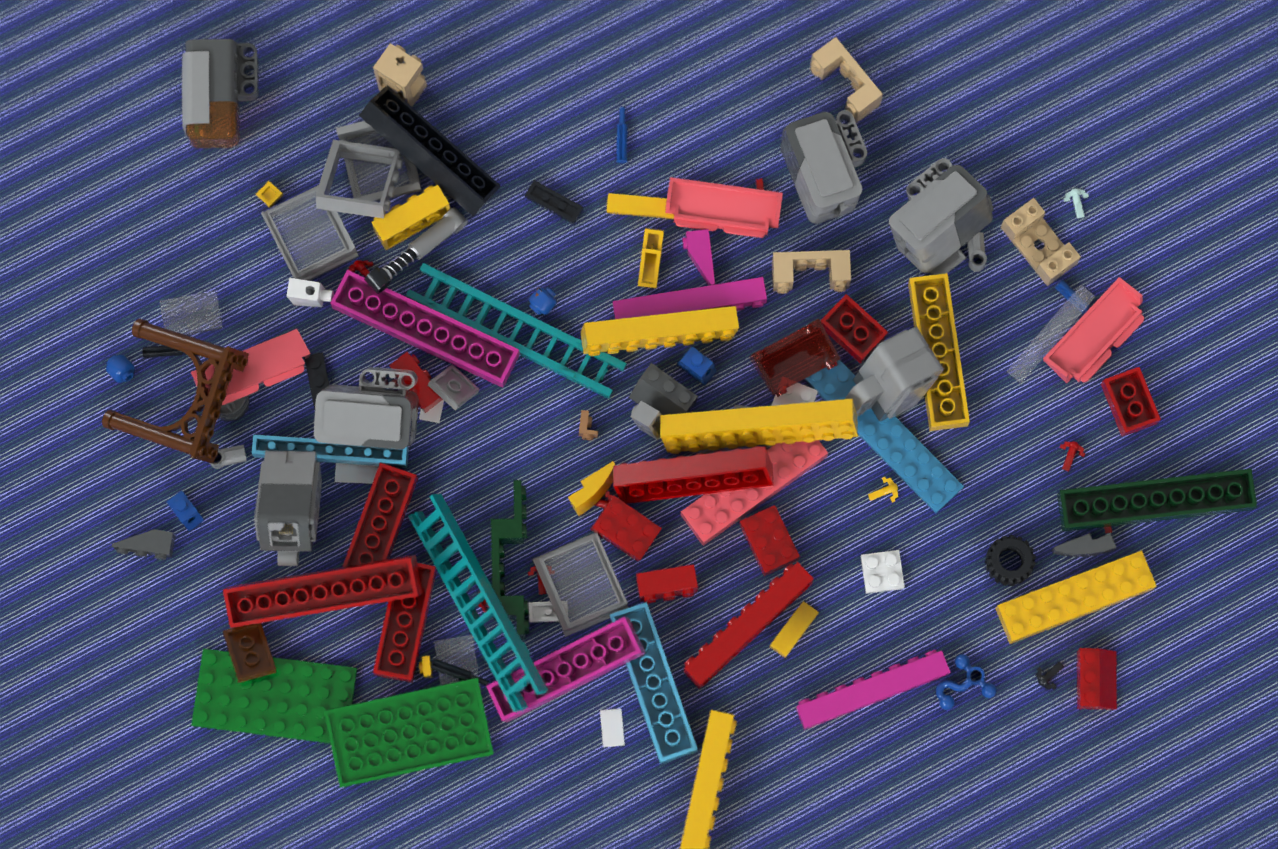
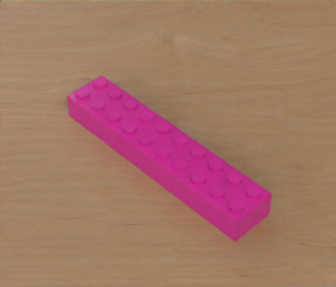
M349 270L346 271L330 302L332 309L504 388L520 355L519 349L388 288L377 294L365 282L364 277Z

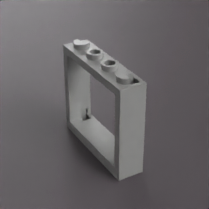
M333 140L315 196L317 209L384 219L386 211L390 209L389 199L394 196V183L398 182V169H401L403 165V159H400V151L394 148ZM340 157L391 165L380 203L329 195Z

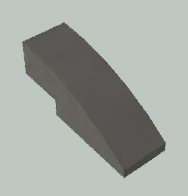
M1089 533L1055 546L1052 549V553L1069 557H1090L1114 551L1116 545L1111 533L1092 540Z

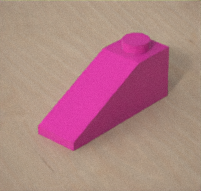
M709 229L687 231L686 238H682L683 248L687 249L688 256L708 286L715 285Z

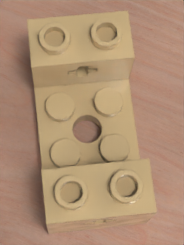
M836 37L812 54L810 70L814 76H819L823 80L840 67L841 74L845 78L848 77L852 82L851 85L856 92L847 98L845 109L852 113L856 123L880 106L883 94Z
M390 43L373 67L378 88L381 91L388 85L412 107L427 87L425 77L420 74L423 70L421 60L415 55L410 56L405 53L406 50L400 45L394 46Z
M1033 198L1004 219L1001 229L1043 282L1049 286L1076 266L1081 256L1070 242L1066 245L1061 242L1043 219L1046 212ZM1035 241H1042L1044 248L1041 250L1036 249L1034 246Z
M850 250L773 252V291H777L779 294H786L792 291L794 282L793 268L796 271H805L807 268L825 270L826 267H829L830 289H834L835 292L846 291V289H849L851 282Z

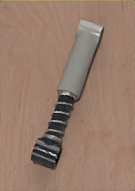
M456 207L451 208L441 220L408 245L406 252L401 253V256H396L394 261L389 262V265H385L382 268L376 267L369 272L364 279L365 282L377 294L383 292L390 285L393 275L397 276V272L403 271L402 268L408 267V264L411 261L414 262L415 258L420 260L453 233L456 234L461 231L468 223V220Z

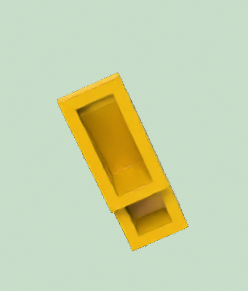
M645 228L638 286L657 288L664 230Z
M613 461L580 481L583 488L568 497L578 516H581L593 507L612 485L613 466H616Z
M803 601L773 640L770 648L786 658L819 612Z

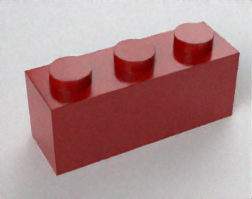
M406 352L391 363L389 367L391 369L411 370L417 374L418 381L409 391L417 394L419 399L418 405L426 413L443 399L428 386L432 377L426 369L422 370L418 366L420 362L417 357ZM405 375L403 378L404 382L408 385L412 384V378Z

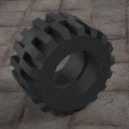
M1005 535L995 540L987 551L985 558L986 570L989 571V576L993 577L995 582H1001L1004 586L1007 584L1010 586L1021 584L1030 576L1036 562L1034 561L1036 556L1033 554V547H1030L1028 545L1029 542L1027 540L1023 541L1020 536L1016 538L1014 535L1009 537ZM1010 550L1019 555L1021 566L1018 570L1009 571L1001 566L999 556L1003 551Z

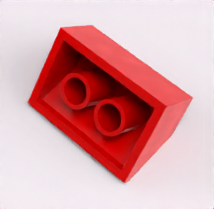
M1079 648L1077 650V709L1117 710L1116 651L1100 648Z

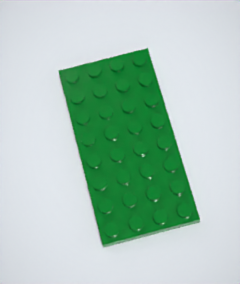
M203 649L191 726L331 744L324 710L353 704L357 668L272 657L276 673L238 683L229 652Z
M478 677L324 710L340 788L494 755Z

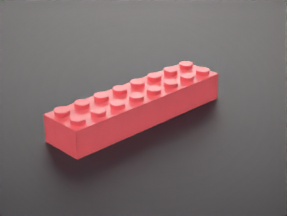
M814 440L810 443L801 441L793 444L777 443L767 449V452L773 464L774 486L704 494L683 509L681 517L704 546L827 458L828 452L821 442Z

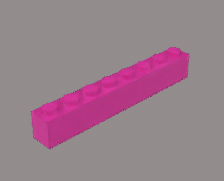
M759 277L613 301L615 319L736 306V311H740L747 306H752V308L764 306L763 304L767 302L764 279Z
M932 650L925 653L926 657L919 659L917 656L907 660L908 664L901 666L900 663L889 667L890 671L883 673L880 670L871 674L872 678L864 680V677L854 680L851 686L846 687V684L836 687L835 692L830 694L827 691L816 695L817 699L810 701L807 698L799 701L796 711L803 729H809L949 675L950 670L943 652Z

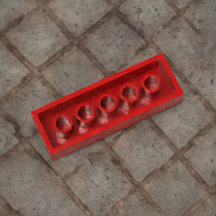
M383 463L379 464L343 567L390 559L418 481L416 474Z
M417 563L422 594L417 597L388 601L373 670L375 676L413 683L437 572L436 566Z

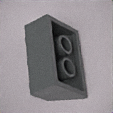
M652 363L640 377L629 396L635 403L639 404L640 401H643L660 411L662 415L689 413L698 401L696 394Z

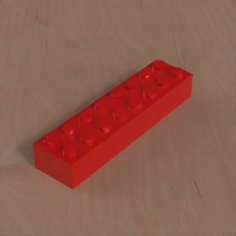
M761 446L749 449H734L733 451L726 452L716 451L710 454L699 453L687 457L678 456L671 459L660 458L655 461H640L632 464L622 463L613 466V487L620 500L626 504L774 486L773 464L766 447Z
M798 562L795 565L791 563L784 569L781 578L777 576L769 584L770 586L767 591L763 589L755 597V602L752 605L748 603L741 610V615L738 618L734 616L727 623V629L724 631L719 630L713 636L711 644L705 643L698 650L699 655L696 658L692 656L684 663V674L700 690L812 585L814 578Z

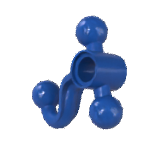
M959 654L954 662L957 668L964 669L967 672V679L961 684L951 680H943L936 687V696L940 700L941 708L944 710L952 709L955 704L952 696L944 694L945 688L961 692L968 689L971 685H979L982 688V695L986 698L994 697L997 692L994 684L987 683L984 680L985 673L983 669L972 667L969 657L965 654ZM978 671L981 679L973 681L970 678L971 672Z

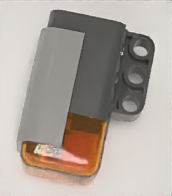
M232 39L187 40L185 42V53L182 54V127L185 135L188 137L191 146L198 149L235 147L240 140L239 101H254L259 95V56L257 48L251 43H237ZM247 51L254 52L251 57H246L245 53ZM248 69H253L254 73L252 75H246L245 71ZM253 87L254 91L248 94L245 92L246 88Z

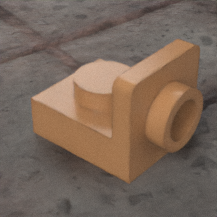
M581 410L579 436L584 440L598 438V431L587 430L592 425V417H589V411Z

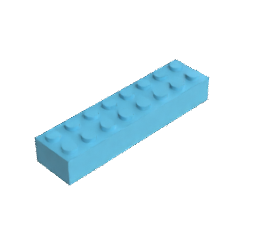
M647 602L610 614L612 623L623 617L630 619L646 653L626 663L660 764L697 752L698 749Z

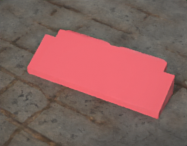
M670 177L665 213L674 214V223L679 227L700 230L709 229V231H716L718 228L723 229L725 233L763 238L768 234V227L778 228L783 193Z
M1119 277L1046 354L1043 360L1066 383L1072 377L1078 382L1089 381L1112 356L1110 349L1113 346L1116 348L1120 347L1144 322L1142 311L1138 308L1143 303V295Z
M298 329L243 350V352L249 353L248 363L243 372L233 369L232 379L228 384L226 398L222 405L257 392L259 390L258 384L264 383L265 386L269 387L303 373L305 365L303 357L305 359L309 358L311 353ZM210 365L205 371L207 380L213 377L215 372L214 365ZM194 370L191 372V375L197 386V372ZM206 384L205 387L208 388V394H209L211 385H207V384Z

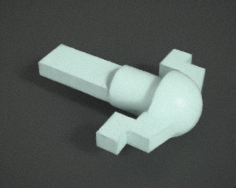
M1074 188L1065 194L1066 198H1063V200L1067 202L1072 197L1077 219L1083 218L1084 212L1080 195L1083 198H1087L1089 195L1085 193V190Z

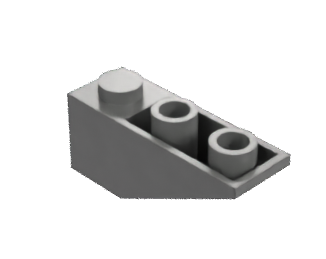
M154 529L112 543V547L120 554L135 552L136 556L147 557V554L155 555L154 558L166 560V557L172 558L176 535L173 532Z

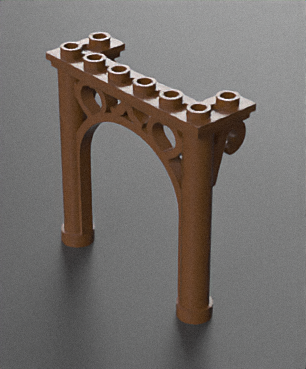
M137 319L132 327V335L134 337L180 350L191 358L197 372L196 395L188 412L172 425L156 426L113 410H107L102 418L103 427L110 430L116 429L191 455V458L214 463L219 445L210 443L214 434V427L220 416L222 403L226 398V390L232 379L233 369L243 372L248 363L249 353L228 346L226 348L150 324L147 320ZM197 355L208 358L209 360H206L202 363ZM210 365H214L215 372L213 377L207 380L205 371ZM206 384H207V385H211L209 394H208V388L205 387ZM204 408L202 416L196 414L197 411L201 412V410ZM196 418V430L190 434L188 423ZM181 428L184 436L173 433V431Z

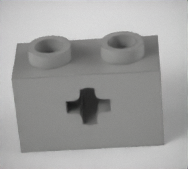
M640 401L632 409L630 417L639 430L656 440L660 438V415L662 414L655 408Z

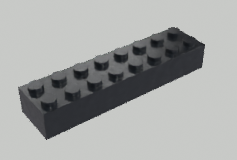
M388 85L370 100L359 114L367 124L375 129L395 149L400 151L422 173L427 175L473 217L501 187L500 184Z

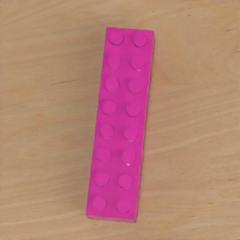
M623 617L533 662L548 690L544 694L537 695L529 682L520 691L528 705L524 711L513 712L497 681L486 687L501 720L509 722L646 653L630 619ZM523 668L511 673L515 683L526 675Z

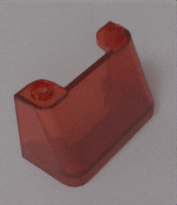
M819 319L749 356L753 366L772 396L776 394L777 397L787 393L786 388L824 368H827V370L834 368L838 365L837 361L841 359Z

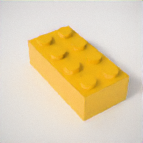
M438 185L427 187L423 191L424 193L418 196H411L403 205H395L390 209V212L385 214L384 219L374 218V221H372L374 231L385 250L441 220L450 210L449 202Z

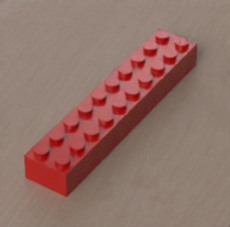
M416 555L240 584L223 589L230 628L417 597L423 593Z

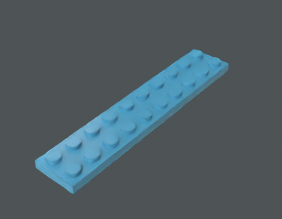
M831 350L802 376L813 389L818 391V394L825 401L845 399L856 385L853 381L855 375ZM871 408L857 417L858 435L935 513L941 510L964 488L946 467L896 417L879 421Z

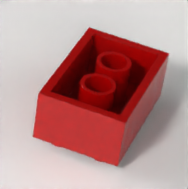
M847 294L821 319L819 324L829 336L860 364L888 336V331Z
M1140 367L1102 381L1101 387L1122 437L1159 423L1161 418Z
M616 496L611 497L590 528V530L637 562L642 559L662 529Z
M775 505L740 521L739 525L764 576L799 561V553Z
M694 564L636 574L640 602H647V604L656 603L657 599L671 601L675 599V596L681 595L683 598L693 597L694 593L698 591Z

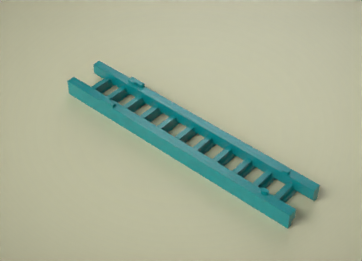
M425 263L422 264L420 272L432 277L433 280L424 296L409 289L406 294L407 298L519 349L520 356L610 400L613 390L600 384V381H603L608 371V365L624 372L627 363L605 352H600V355L597 356L586 354L578 371L571 370L565 366L575 348L583 352L582 340L562 332ZM442 282L450 286L440 305L434 302L432 298ZM459 290L467 294L459 312L456 313L448 308ZM474 299L483 302L484 305L476 320L473 321L465 316ZM491 307L502 312L493 330L482 325ZM507 315L519 320L510 338L498 333ZM524 323L535 328L526 347L515 342ZM540 332L552 336L543 355L531 350ZM558 340L570 345L560 364L549 359ZM591 357L604 362L595 380L582 375Z
M432 494L430 499L436 510L428 518L425 517L423 511H417L408 517L513 712L524 711L528 705L520 691L529 682L537 695L544 694L548 689L529 656L530 652L527 646L517 634L442 494ZM442 519L445 526L436 533L431 527ZM450 535L454 542L443 550L440 543ZM459 551L462 559L452 567L448 559ZM468 567L472 575L461 584L457 575ZM477 584L481 592L470 600L466 592ZM486 600L490 609L479 617L475 608L482 601ZM494 616L499 625L488 633L484 624ZM503 632L508 642L497 650L493 640ZM512 649L517 658L506 667L502 657ZM521 665L526 675L515 683L511 673Z

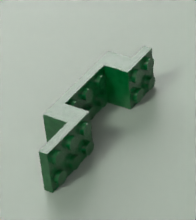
M513 480L514 519H491L492 588L510 621L516 620L517 634L523 640L526 639V634H529V621L525 620V615H529V603L525 601L524 595L505 596L504 582H501V577H505L504 563H501V558H505L504 544H524V538H527V525L523 524V519H527L526 504H523V500H527L526 485H522L521 480Z

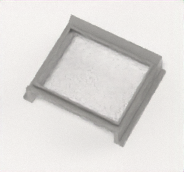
M365 121L336 128L340 141L394 148L392 144ZM400 152V159H403V165L401 169H398L399 178L398 182L394 183L395 191L393 197L413 192H422L416 166ZM344 158L353 199L372 202L381 201L391 165Z
M318 186L265 212H261L295 279L310 281L359 257L338 212L317 209L315 196Z
M597 533L590 534L532 559L565 637L609 619L610 614L629 608Z

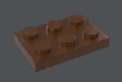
M261 623L223 630V636L238 683L276 673V667Z

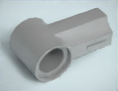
M983 232L977 233L967 242L968 265L974 272L983 270L987 261ZM979 258L982 260V263L976 264L973 262V259Z
M244 445L218 449V455H221L222 459L220 462L210 463V465L215 469H220L227 465L247 462Z

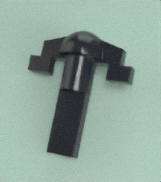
M1060 661L1044 676L1041 674L1043 672L1041 667L1036 669L1038 672L1035 675L1040 686L1045 687L1047 690L1051 688L1055 690L1057 688L1054 683L1049 684L1048 682L1064 667Z

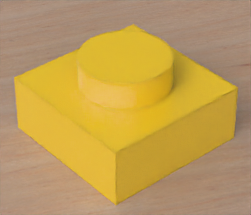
M268 181L256 193V196L271 208L283 196V193Z
M430 656L422 657V662H419L420 674H423L425 678H433Z

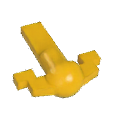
M882 477L883 482H888L889 485L869 493V499L872 501L892 492L893 496L890 499L893 503L895 498L898 497V486L891 478L886 479V477Z

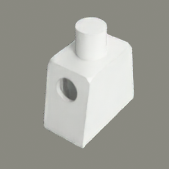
M289 278L287 298L293 305L322 307L323 301L331 302L334 297V291L325 290L319 282Z

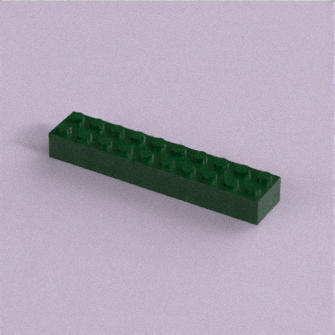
M1252 469L1060 490L1057 493L1062 532L1252 511L1257 507Z

